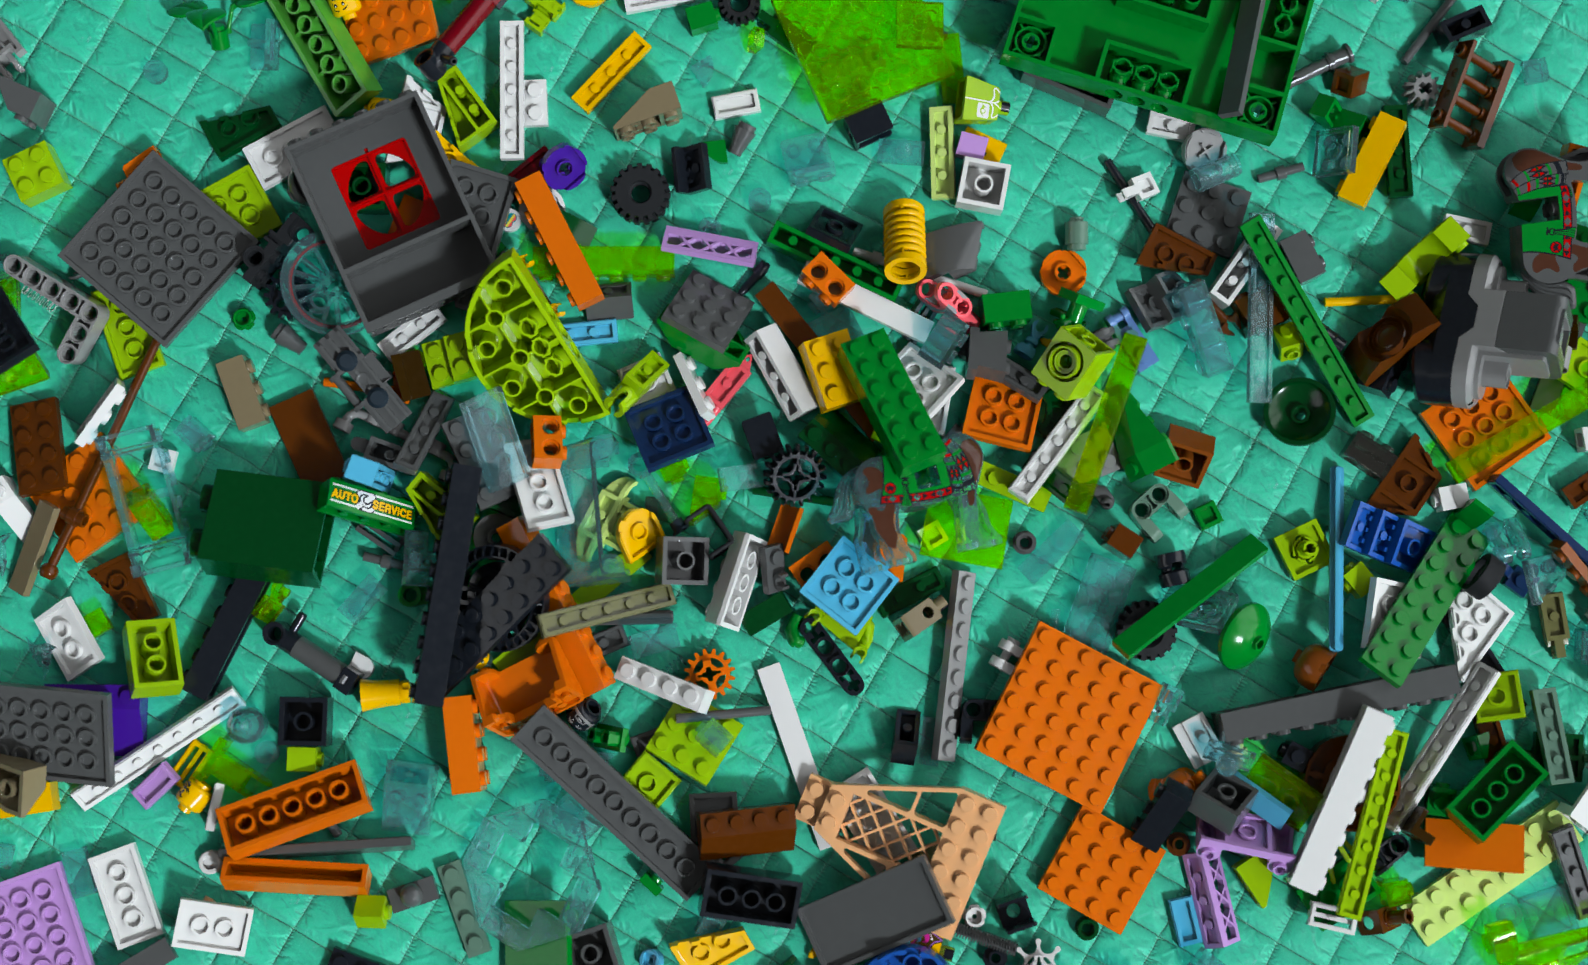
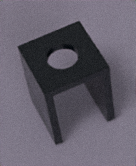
M882 101L844 116L843 125L855 151L892 134L893 124Z
M770 412L742 421V427L755 463L769 459L771 453L777 456L779 454L776 450L777 447L784 451Z
M1023 890L994 900L1001 924L1007 935L1038 925L1031 915L1026 901L1028 896ZM1013 903L1020 907V914L1014 918L1008 916L1006 911L1007 907Z

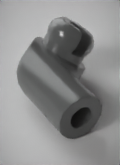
M1084 484V487L1091 492L1089 496H1095L1102 508L1107 510L1113 507L1115 499L1106 486Z

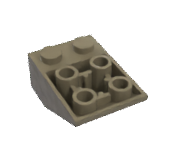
M672 81L649 88L613 126L617 141H630L637 134L642 132L650 134L657 131V127L663 125L673 126L678 124L680 119H683L681 105Z

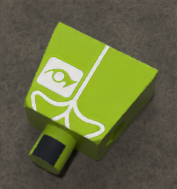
M967 75L958 80L954 124H990L997 120L998 114L1008 115L1010 103L1000 100L1001 90L999 87Z

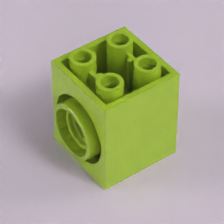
M1081 324L1061 326L1031 373L1037 377L1038 383L1052 389L1054 395L1062 401L1085 398L1116 351Z

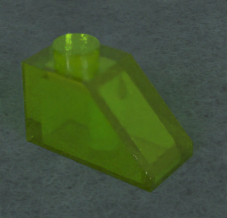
M695 475L690 515L705 504H710L714 510L721 507V500H726L728 486H724V479ZM706 509L689 521V526H695L711 514L709 510Z

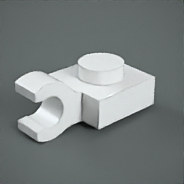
M1149 171L1131 178L1128 181L1129 187L1120 190L1121 192L1115 196L1119 203L1134 196L1137 202L1157 195L1160 190Z

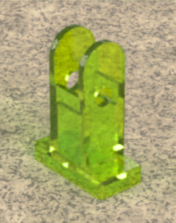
M227 735L218 738L193 775L199 781H205L212 774L245 798L255 795L245 788L251 777L265 786L272 787L273 782L227 751L234 741Z

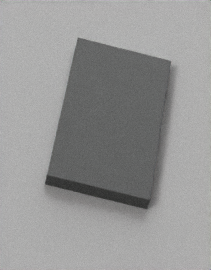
M922 854L798 908V916L821 965H854L953 924L956 921L926 854Z

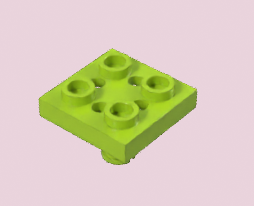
M1316 518L1272 538L1292 581H1296L1329 565V543Z

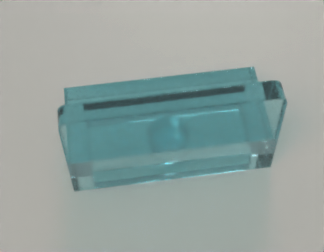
M677 623L629 636L628 639L634 660L680 647L676 631Z

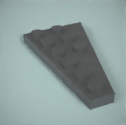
M450 158L451 166L495 260L515 196L514 191L517 189L515 182L519 181V179ZM472 294L456 300L455 307L467 311Z

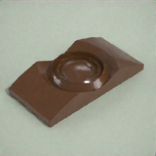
M1415 292L1390 305L1378 322L1358 332L1347 346L1343 357L1363 384L1368 387L1413 349L1415 345L1419 344L1439 327L1441 323Z

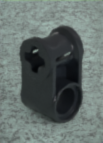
M1395 834L1381 841L1374 868V875L1376 877L1386 872L1408 852L1409 842L1407 838L1403 835ZM1392 842L1396 844L1397 852L1392 849Z

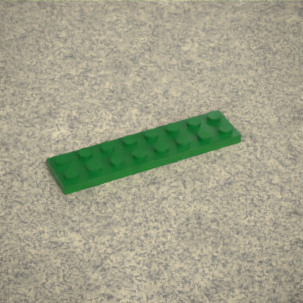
M1451 512L1446 517L1358 658L1361 663L1396 689L1404 683L1475 567V564L1491 541L1477 529H1471L1454 516V512Z

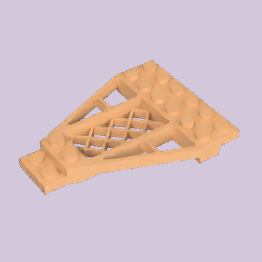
M812 772L795 811L796 819L814 826V830L863 879L871 876L844 850L845 848L885 865L886 870L901 864L897 860L908 857V860H911L912 854L923 850L956 920L953 924L931 933L951 941L1007 806L986 798L984 794L965 786L834 782ZM869 790L917 792V796L912 808L908 809L869 792ZM922 792L957 793L958 797L947 824H942L915 811ZM854 795H857V796L860 797V798H857V799L853 800ZM865 799L870 812L859 816L854 803ZM871 802L882 807L874 810ZM849 807H851L855 818L844 822ZM888 809L892 822L881 826L876 813ZM893 812H896L905 817L896 820ZM872 815L877 828L865 832L860 819ZM910 818L915 831L903 835L898 823ZM856 821L861 834L850 838L845 825ZM916 822L926 825V827L918 829ZM894 825L899 837L887 842L882 829ZM932 828L937 841L925 845L920 833ZM841 829L844 837L838 835ZM879 831L883 844L872 848L867 835ZM938 831L943 833L941 838L938 834ZM917 835L921 847L909 851L905 839ZM863 837L867 847L853 841ZM901 841L905 853L894 857L889 845ZM938 844L931 860L927 848ZM885 847L889 857L875 850Z

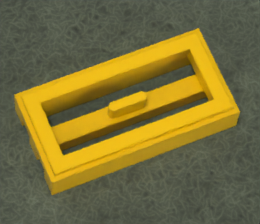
M197 738L191 742L173 768L178 773L195 747L199 748L180 775L181 779L175 784L180 788L184 785L182 782L203 752L206 755L189 779L195 780L215 753L214 750L209 749L207 745L202 744Z

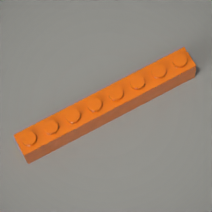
M523 515L496 529L504 544L513 545L521 550L540 533L539 530L527 533ZM564 579L549 592V612L578 605L570 593L569 585ZM590 627L553 636L559 641L583 690L584 699L616 682L613 671L606 663L602 649L597 645Z

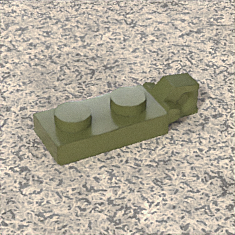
M1563 592L1538 594L1536 598L1545 645L1550 647L1552 659L1566 657L1565 645L1569 644L1570 632Z

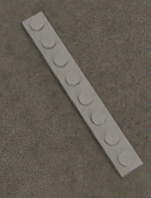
M952 571L931 755L932 760L955 762L976 573Z

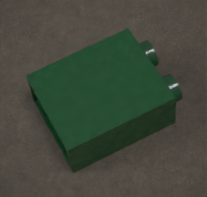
M217 469L214 485L205 484L201 491L200 510L207 513L204 528H194L189 544L190 556L197 557L207 575L320 588L335 520L334 516L316 511L320 484L323 482Z

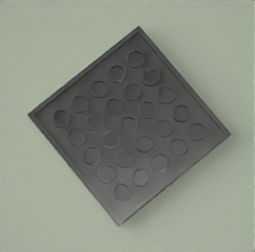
M152 150L57 256L167 349L244 263L243 253L245 249L252 245L259 246L261 242Z

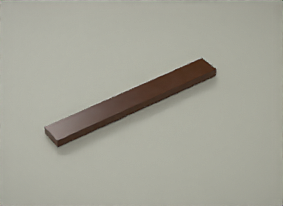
M773 281L754 296L797 350L803 342L818 338ZM857 402L845 406V410L870 441L874 442L875 440L870 438L874 428L861 403Z

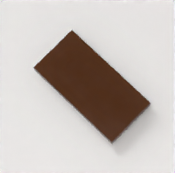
M312 388L269 407L300 479L325 482L332 477L344 478V457Z

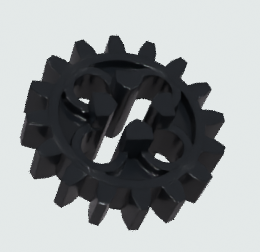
M289 270L287 275L280 271L278 272V279L273 276L271 277L272 285H265L269 289V293L263 294L265 298L269 299L265 305L273 307L270 313L273 315L278 313V318L281 320L285 316L290 322L293 321V316L301 320L302 316L295 309L288 296L284 292L279 291L281 284H284V287L288 290L287 277ZM292 271V294L297 300L302 301V305L299 307L300 310L309 315L310 313L307 308L315 307L311 299L317 298L316 294L311 293L315 286L308 284L310 279L307 276L302 278L301 272L298 271L294 276ZM302 284L300 291L296 290V285ZM280 301H284L285 304L282 308L278 306Z

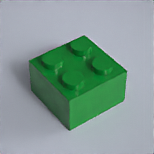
M1029 290L983 294L978 301L981 330L1001 331L1003 327H1010L1011 330L1024 329V326L1028 325L1033 318Z

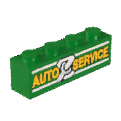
M332 477L320 484L316 511L404 536L414 530L417 508L413 502H410L405 497H393L387 495L385 491L370 490L362 484H350L344 482L342 478Z

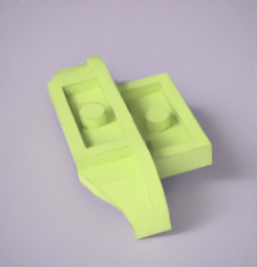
M626 476L615 480L605 489L601 490L580 530L582 531L580 548L582 556L586 561L595 565L597 552L600 547L604 548L605 544L621 552L615 535L616 525L624 512L636 507L628 503L630 498L627 496L630 490L637 486L638 481Z

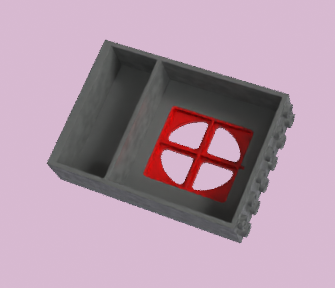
M411 90L403 91L398 94L399 98L380 101L374 109L369 111L362 109L354 113L355 117L349 120H345V118L339 119L332 123V127L323 130V128L316 129L310 133V137L303 140L301 138L293 139L287 143V147L283 148L365 329L372 337L472 294L485 270L495 261L417 90L413 92ZM383 153L395 155L406 161L415 170V175L396 185L388 186L377 165L376 156ZM367 162L379 187V191L357 202H351L349 199L350 177L359 163ZM415 185H421L424 193L421 213L412 225H405L394 202V195ZM384 201L392 215L397 230L390 234L377 232L361 222L357 212L374 203Z

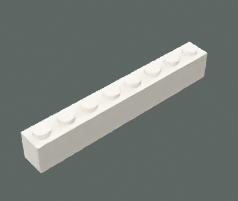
M1362 704L1296 853L1295 863L1285 878L1290 885L1315 896L1319 890H1323L1327 880L1325 877L1328 868L1331 869L1336 861L1335 852L1338 846L1341 847L1345 841L1346 833L1344 832L1347 825H1351L1355 819V807L1365 796L1366 789L1364 787L1366 782L1374 776L1376 770L1374 764L1377 758H1381L1385 751L1384 742L1387 735L1390 736L1394 731L1395 718L1391 715Z

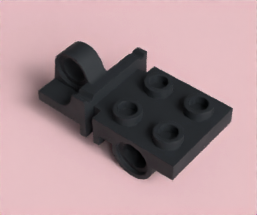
M292 212L277 233L272 229L269 230V235L264 237L269 243L264 249L258 245H252L246 248L243 253V262L249 268L242 278L260 291L263 287L266 288V284L272 282L271 277L276 270L284 267L288 260L287 256L290 249L298 254L301 251L298 245L307 246L314 240V230L294 212ZM303 228L308 229V238L303 241L298 240V231Z

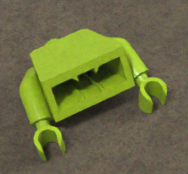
M817 606L805 614V618L808 615L814 618L811 626L820 622L853 650L850 654L851 659L854 654H857L861 657L859 663L861 664L864 661L867 651L873 642L875 628L872 621L873 616L870 617L860 632L854 636Z

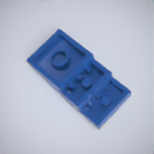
M1354 500L1339 545L1411 574L1435 537L1436 532L1383 509Z

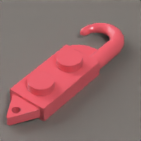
M752 354L745 357L740 367L725 368L705 392L706 396H710L715 404L713 411L716 416L725 408L751 376ZM704 419L707 426L710 425L714 420L712 419L710 421H707Z

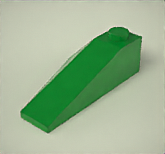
M1123 383L1105 391L1108 394L1106 402L1120 463L1130 483L1179 460L1169 437L1164 432L1160 433L1153 425L1155 422L1153 418L1146 416L1142 412L1140 403Z

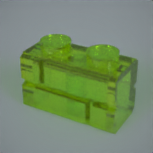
M148 483L126 494L128 508L152 541H156L174 531L171 514L158 496L153 493V489Z

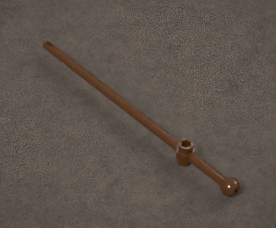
M154 338L147 349L75 505L72 507L65 506L60 513V518L65 520L66 524L48 563L42 564L39 569L40 576L53 580L58 576L59 569L57 565L74 528L77 526L83 528L88 523L89 515L85 514L83 509L161 345Z

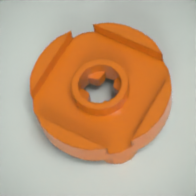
M1056 250L1050 253L1042 262L1039 276L1043 287L1049 293L1062 298L1058 296L1061 287L1075 292L1082 288L1086 280L1087 269L1084 260L1076 252ZM1061 268L1064 270L1067 268L1069 270L1067 273L1069 278H1059V271L1057 269Z

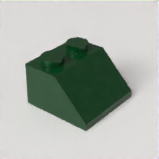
M359 163L352 172L349 181V199L351 202H357L379 191L368 163ZM377 163L386 184L390 186V168L386 163ZM384 201L374 203L357 212L365 215H390V211Z

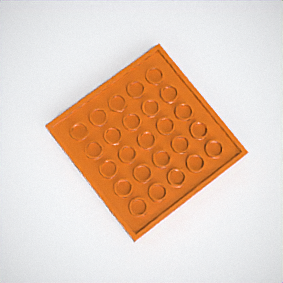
M1037 621L974 749L1101 814L1164 686L1044 622Z

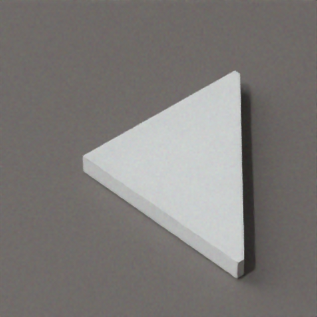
M1461 588L1447 612L1459 683H1464L1478 661L1483 658L1515 613L1491 593L1485 598L1477 600Z

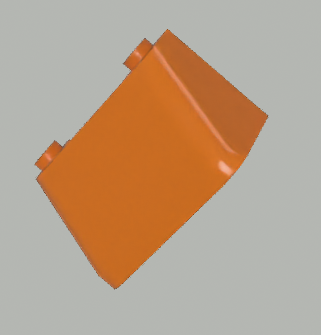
M555 637L541 638L535 645L537 653L500 672L490 667H484L478 670V673L470 676L485 728L503 737L514 736L543 704L557 715L584 700L583 690L559 641Z

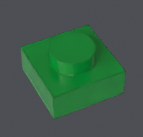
M646 871L639 879L655 896L664 888L661 885L663 880L654 872L650 874Z

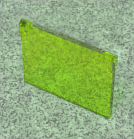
M963 491L955 493V498L966 496L967 492L963 493ZM975 494L974 504L961 508L959 511L948 498L940 503L927 505L919 555L1001 570L1013 500Z

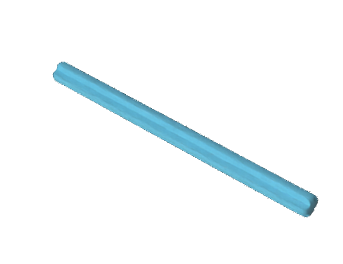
M1340 466L1330 467L1329 650L1333 652L1343 651L1344 546L1339 545V541L1344 530V468Z

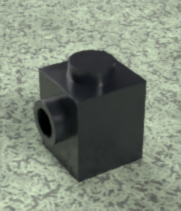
M1285 740V742L1280 744L1276 752L1277 757L1275 761L1295 772L1303 773L1313 751L1292 740Z

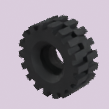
M637 163L635 167H632L631 164L627 166V170L624 171L622 169L619 172V176H615L613 180L614 185H611V198L615 210H617L621 218H625V221L629 223L634 222L635 225H640V223L649 225L650 221H658V217L666 213L665 210L669 207V199L671 198L665 176L661 174L660 170L657 168L653 169L652 165L649 164L642 166V163ZM639 185L646 186L650 191L648 200L642 203L634 201L631 195L632 190Z
M1141 600L1139 602H1131L1132 605L1130 606L1126 605L1123 608L1124 611L1118 615V622H1115V636H1119L1159 605V603L1152 600ZM1175 625L1133 658L1141 661H1153L1157 657L1162 658L1165 656L1164 653L1166 651L1170 652L1172 643H1175L1177 639L1175 638V633H1177Z

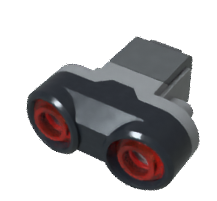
M1453 252L1447 257L1440 256L1436 259L1427 280L1424 303L1440 321L1441 325L1414 346L1411 358L1413 392L1415 399L1420 404L1471 409L1477 404L1478 400L1483 398L1486 387L1507 389L1511 375L1560 379L1562 374L1568 372L1572 348L1568 343L1573 316L1569 300L1566 297L1553 294L1529 293L1528 281L1507 280L1506 267L1503 266L1502 261L1497 255Z

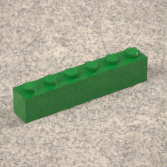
M778 220L767 239L768 247L803 264H806L807 261L811 262L822 251L855 284L894 303L903 287V284H897L888 280L883 270Z

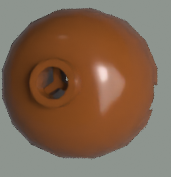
M1316 643L1308 645L1303 651L1298 649L1292 659L1295 662L1293 673L1297 682L1304 688L1314 692L1322 681L1325 672L1330 668L1337 653L1330 651L1328 646Z

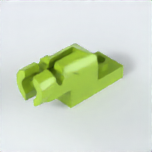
M652 350L625 374L621 383L603 401L604 407L608 410L617 399L620 401L626 396L620 402L619 409L613 415L617 418L622 417L651 388L653 383L668 370L670 364Z

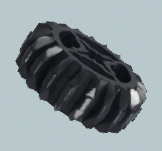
M795 443L793 449H791L789 444H786V451H782L780 447H777L776 450L779 454L775 456L771 453L769 456L773 461H766L764 463L769 468L762 471L763 476L767 477L763 480V484L768 486L766 491L768 494L773 493V500L780 499L782 505H785L789 500L790 507H794L796 501H798L800 506H803V499H807L809 503L812 502L810 496L812 494L819 496V492L816 489H823L824 484L820 480L827 478L824 473H821L826 470V466L821 464L823 459L821 456L816 457V450L809 451L808 445H804L800 450L799 443ZM800 458L811 463L812 472L801 469ZM790 459V463L787 467L780 468V466L784 462ZM795 471H797L799 475H795L794 479H792L790 475H794ZM776 478L788 481L789 491L781 489L777 485ZM809 482L803 489L799 490L802 483Z

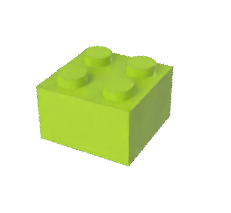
M45 140L2 160L20 201L30 208L73 188L55 148Z

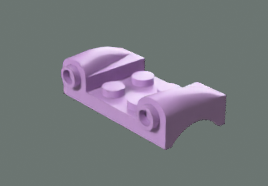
M1247 813L1231 835L1228 836L1196 816V854L1208 861L1217 859L1222 850L1267 859V869L1276 875H1284L1291 871L1296 860V854L1293 852L1295 822L1287 821L1283 828L1278 830L1259 815Z

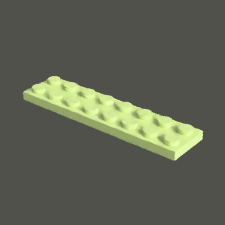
M1551 800L1516 824L1524 825V874L1451 869L1398 905L1400 910L1406 908L1412 910L1414 920L1410 924L1425 946L1429 947L1556 859L1547 831L1567 823L1573 825L1571 821L1556 810L1559 805L1557 800ZM1573 825L1578 843H1580L1584 839Z

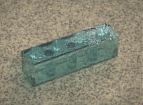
M1197 278L1172 288L1174 293L1171 296L1176 309L1179 308L1182 317H1179V321L1183 330H1186L1189 339H1187V344L1190 351L1194 352L1197 361L1194 364L1197 372L1204 377L1210 378L1235 368L1205 280Z

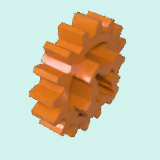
M714 648L711 654H708L707 650L703 649L702 656L697 652L694 653L695 661L688 659L687 662L691 667L684 668V671L689 673V676L684 678V680L691 681V683L698 685L696 681L702 680L708 685L709 690L715 692L713 699H717L718 692L724 696L726 695L724 688H732L728 682L729 680H735V677L730 675V672L734 671L735 667L728 666L731 658L724 660V652H721L718 656ZM711 658L719 660L724 667L718 668L713 665ZM702 660V669L700 672L694 673L696 665ZM708 667L712 671H721V673L713 676L712 681H709L707 677H699V675L707 672ZM726 675L724 683L717 688L716 682L719 677Z

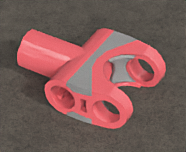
M926 278L917 282L915 293L931 311L946 315L966 334L969 333L970 327H979L981 319L972 311L970 299L950 282H940L937 284L935 281ZM925 283L929 285L927 295L922 293V286Z

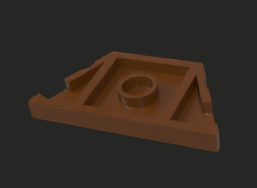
M1416 433L1411 435L1366 501L1367 504L1392 514L1417 516L1442 479V476L1438 469L1433 466L1429 453L1425 452Z

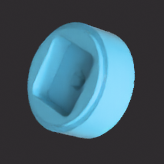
M655 948L646 949L640 954L639 965H664L663 954Z

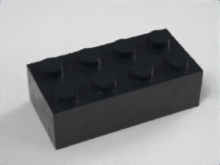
M706 861L697 907L699 916L795 930L803 881L800 875Z

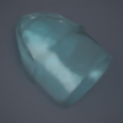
M250 706L234 709L226 722V730L229 737L239 744H251L260 740L268 729L266 715L260 709Z

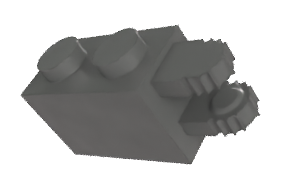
M357 436L351 440L352 449L363 453V458L412 476L410 473L393 467V462L402 446L371 436L370 440Z

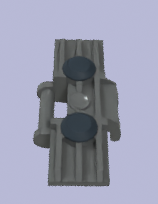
M337 325L313 345L336 373L329 381L336 384L355 407L353 410L356 413L365 407L386 434L412 414V411L387 383L388 380L394 377L393 373L390 370L386 371L376 359L378 355L373 350L364 355L340 325ZM346 372L349 373L367 395V398L363 401L341 377Z

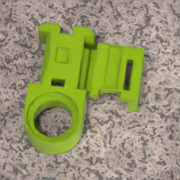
M523 0L533 8L532 11L534 12L531 17H526L524 26L542 37L544 29L551 22L550 18L552 17V22H556L566 10L565 2L561 5L556 0Z

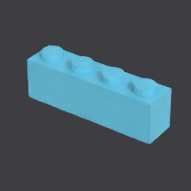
M352 454L351 459L347 458L343 467L345 478L376 490L385 491L387 494L391 490L397 473L380 463Z

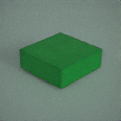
M1214 500L1191 510L1201 531L1224 521Z

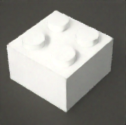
M965 156L955 208L1000 216L1004 207L1011 165Z

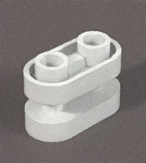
M1008 636L1007 640L1002 638L998 647L1003 652L1000 657L992 655L988 663L1010 676L1015 666L1008 663L1011 655L1019 659L1023 651L1019 647L1021 643Z

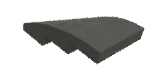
M983 221L961 223L927 233L925 238L927 273L924 278L934 280L949 273L956 280L976 271L978 264L977 256L981 248V232L985 227Z
M1172 271L1155 274L1146 284L1130 288L1124 293L1146 333L1170 325L1204 309V302L1207 300H1202L1192 291L1194 287L1185 282L1179 274Z

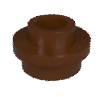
M1182 832L1170 834L1166 840L1167 850L1175 856L1185 855L1190 849L1188 836ZM1177 840H1181L1183 843L1179 849L1175 847Z

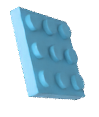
M843 535L799 593L856 636L900 579Z

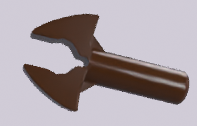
M1209 298L1204 302V306L1219 320V327L1216 331L1223 335L1235 336L1228 329L1227 322H1231L1237 329H1241V322L1237 312L1226 315L1212 299Z

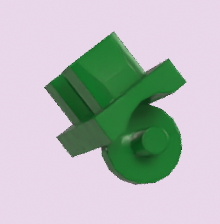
M597 723V728L590 727L588 729L587 741L594 742V747L625 753V747L630 741L629 729Z

